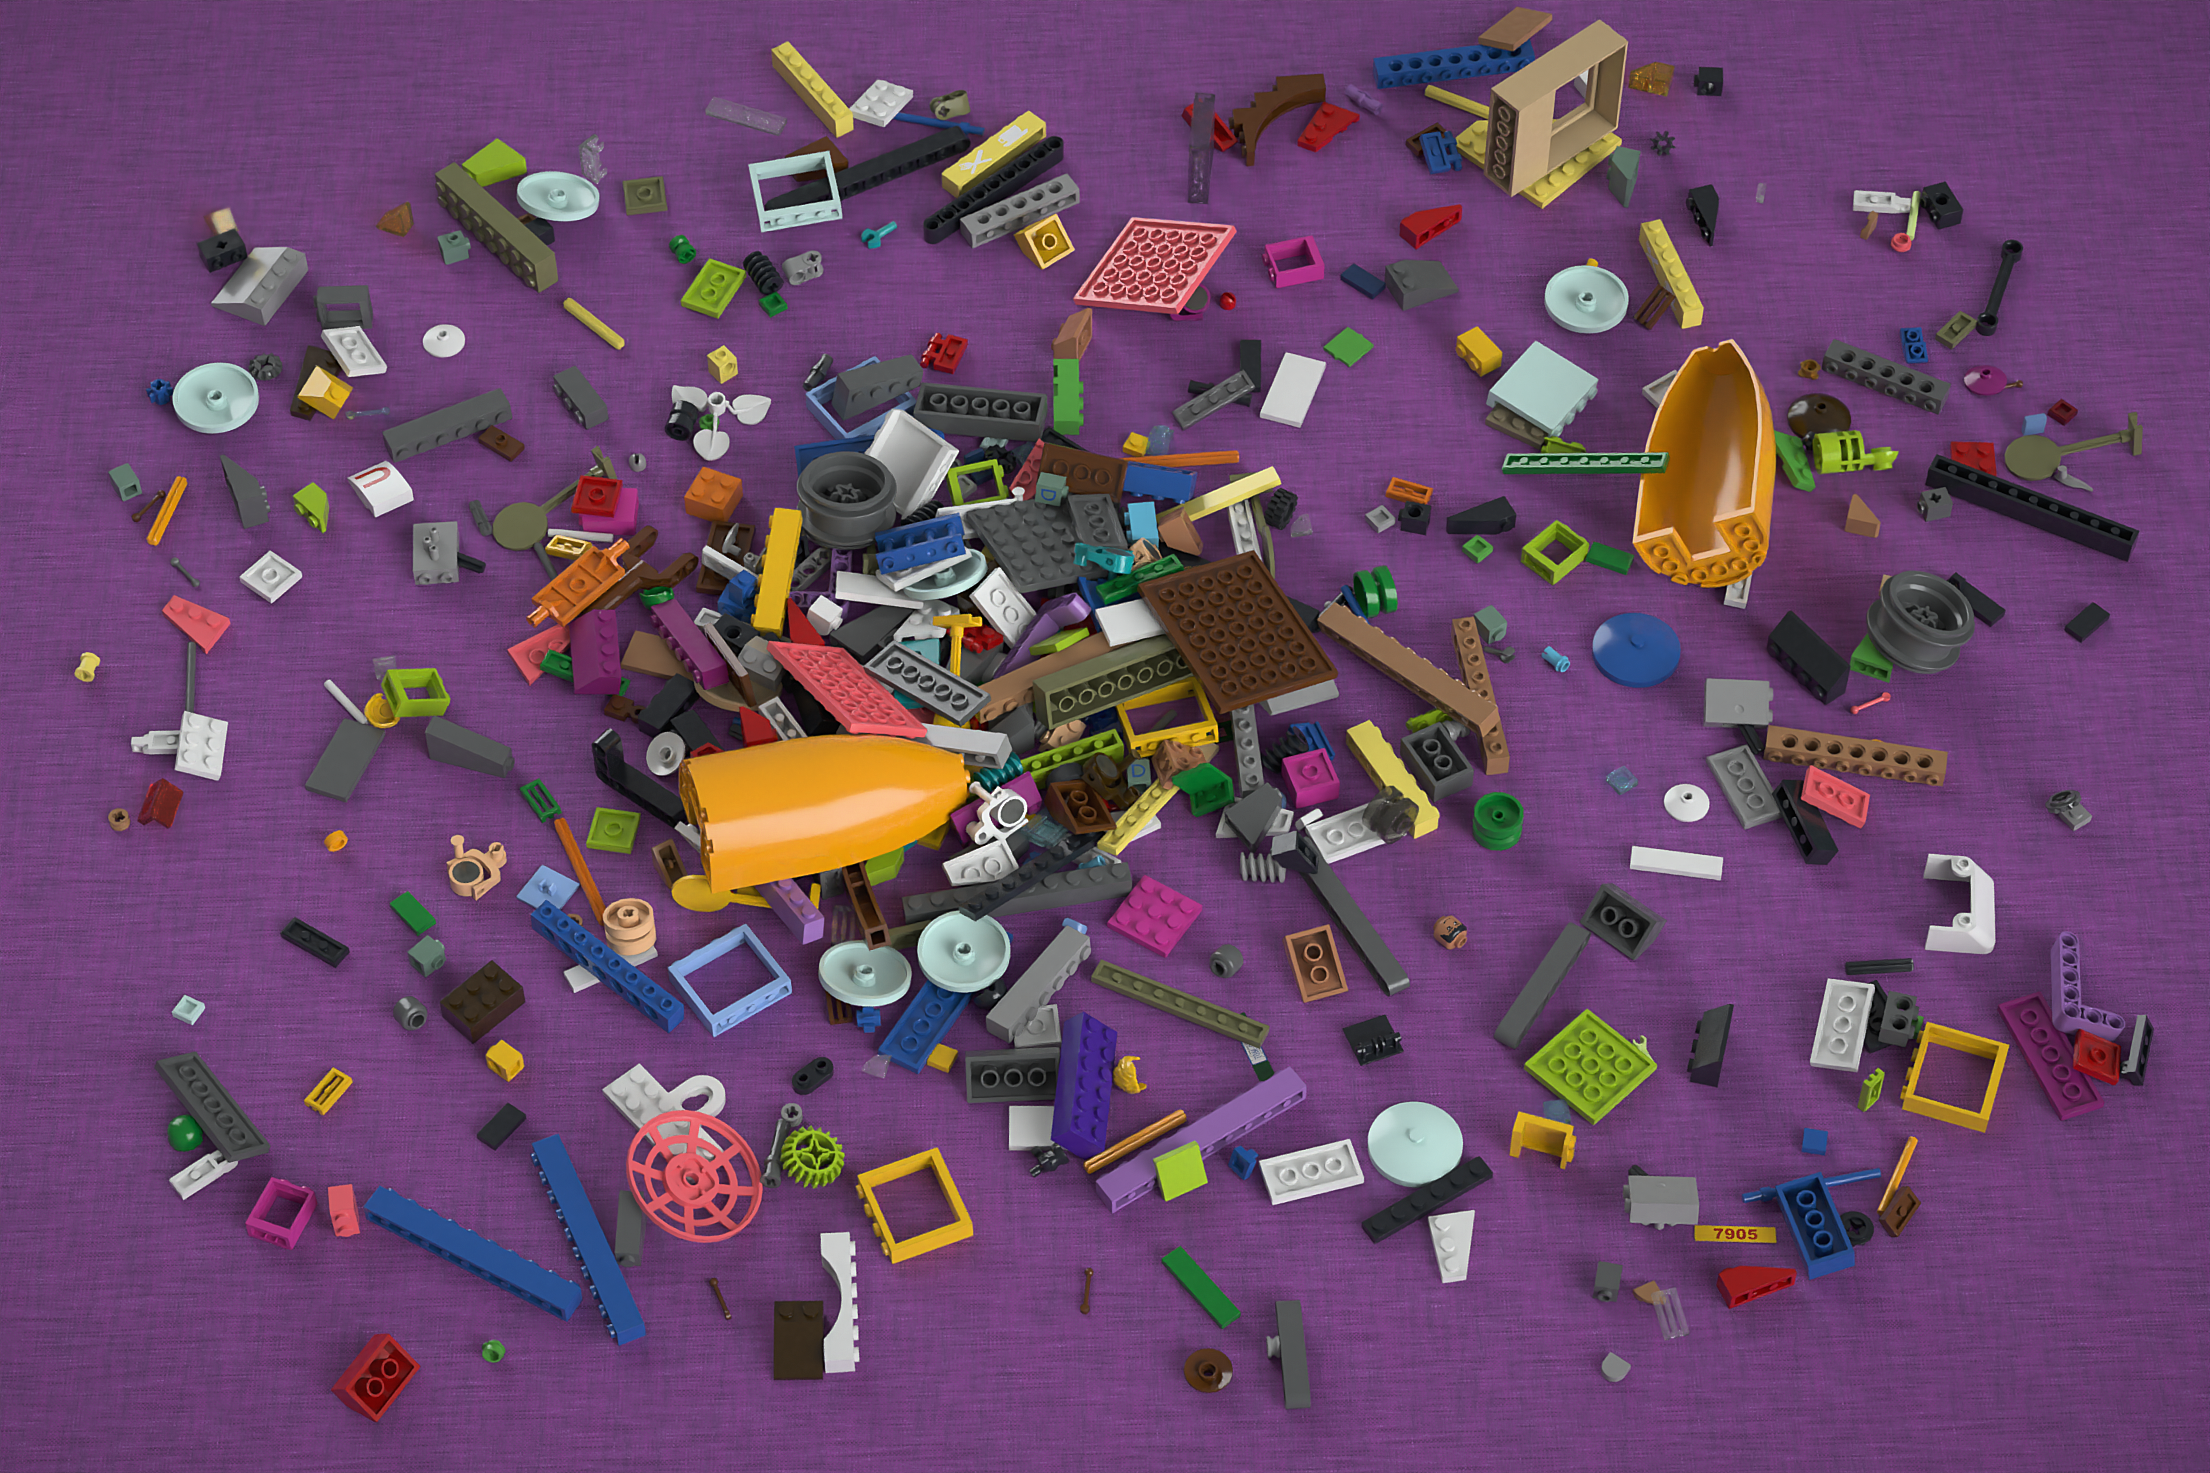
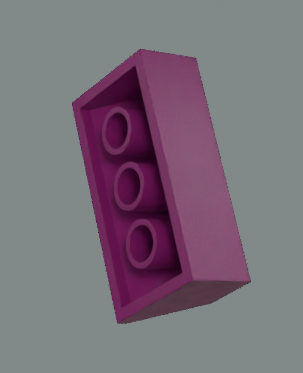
M592 610L569 623L574 694L619 695L622 677L615 610Z
M1029 771L1000 787L1001 789H1012L1026 801V814L1029 816L1040 810L1042 798ZM982 798L950 815V828L963 849L976 843L966 832V827L970 822H980L977 810L985 802ZM989 813L993 825L997 829L1003 828L1004 826Z

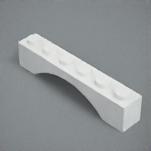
M850 1232L821 1233L822 1267L832 1276L842 1297L838 1319L824 1339L826 1373L855 1371V1362H859V1347H854V1340H859L858 1325L853 1326V1319H858L857 1304H853L852 1298H857V1284L852 1283V1277H856V1262H851V1256H856L855 1241H850Z

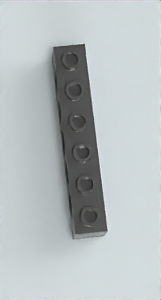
M1833 339L1823 358L1822 370L1939 415L1949 397L1950 383Z

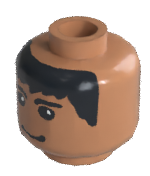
M1452 915L1442 916L1433 926L1434 938L1446 949L1461 948L1467 941V927Z

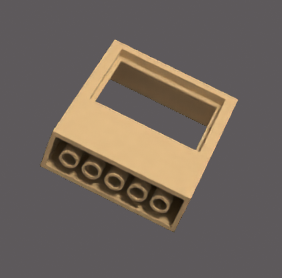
M1599 19L1492 87L1483 175L1510 197H1513L1616 130L1619 122L1628 41ZM1588 70L1585 103L1552 123L1556 90Z

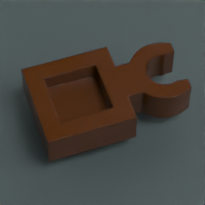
M613 694L604 709V715L623 722L628 717L631 718L633 723L638 724L637 714L646 708L641 705L634 706V700Z

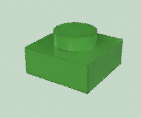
M1477 534L1462 546V552L1478 564L1493 552V546Z

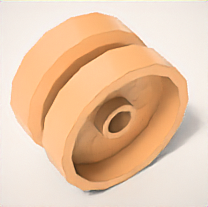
M635 898L621 899L605 909L603 920L607 946L620 955H636L647 951L654 945L657 939L653 908L648 902Z

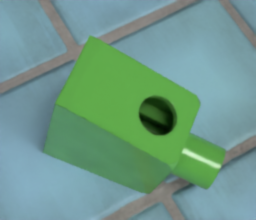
M1866 634L1851 656L1850 670L1889 683L1893 663L1875 648L1869 635Z

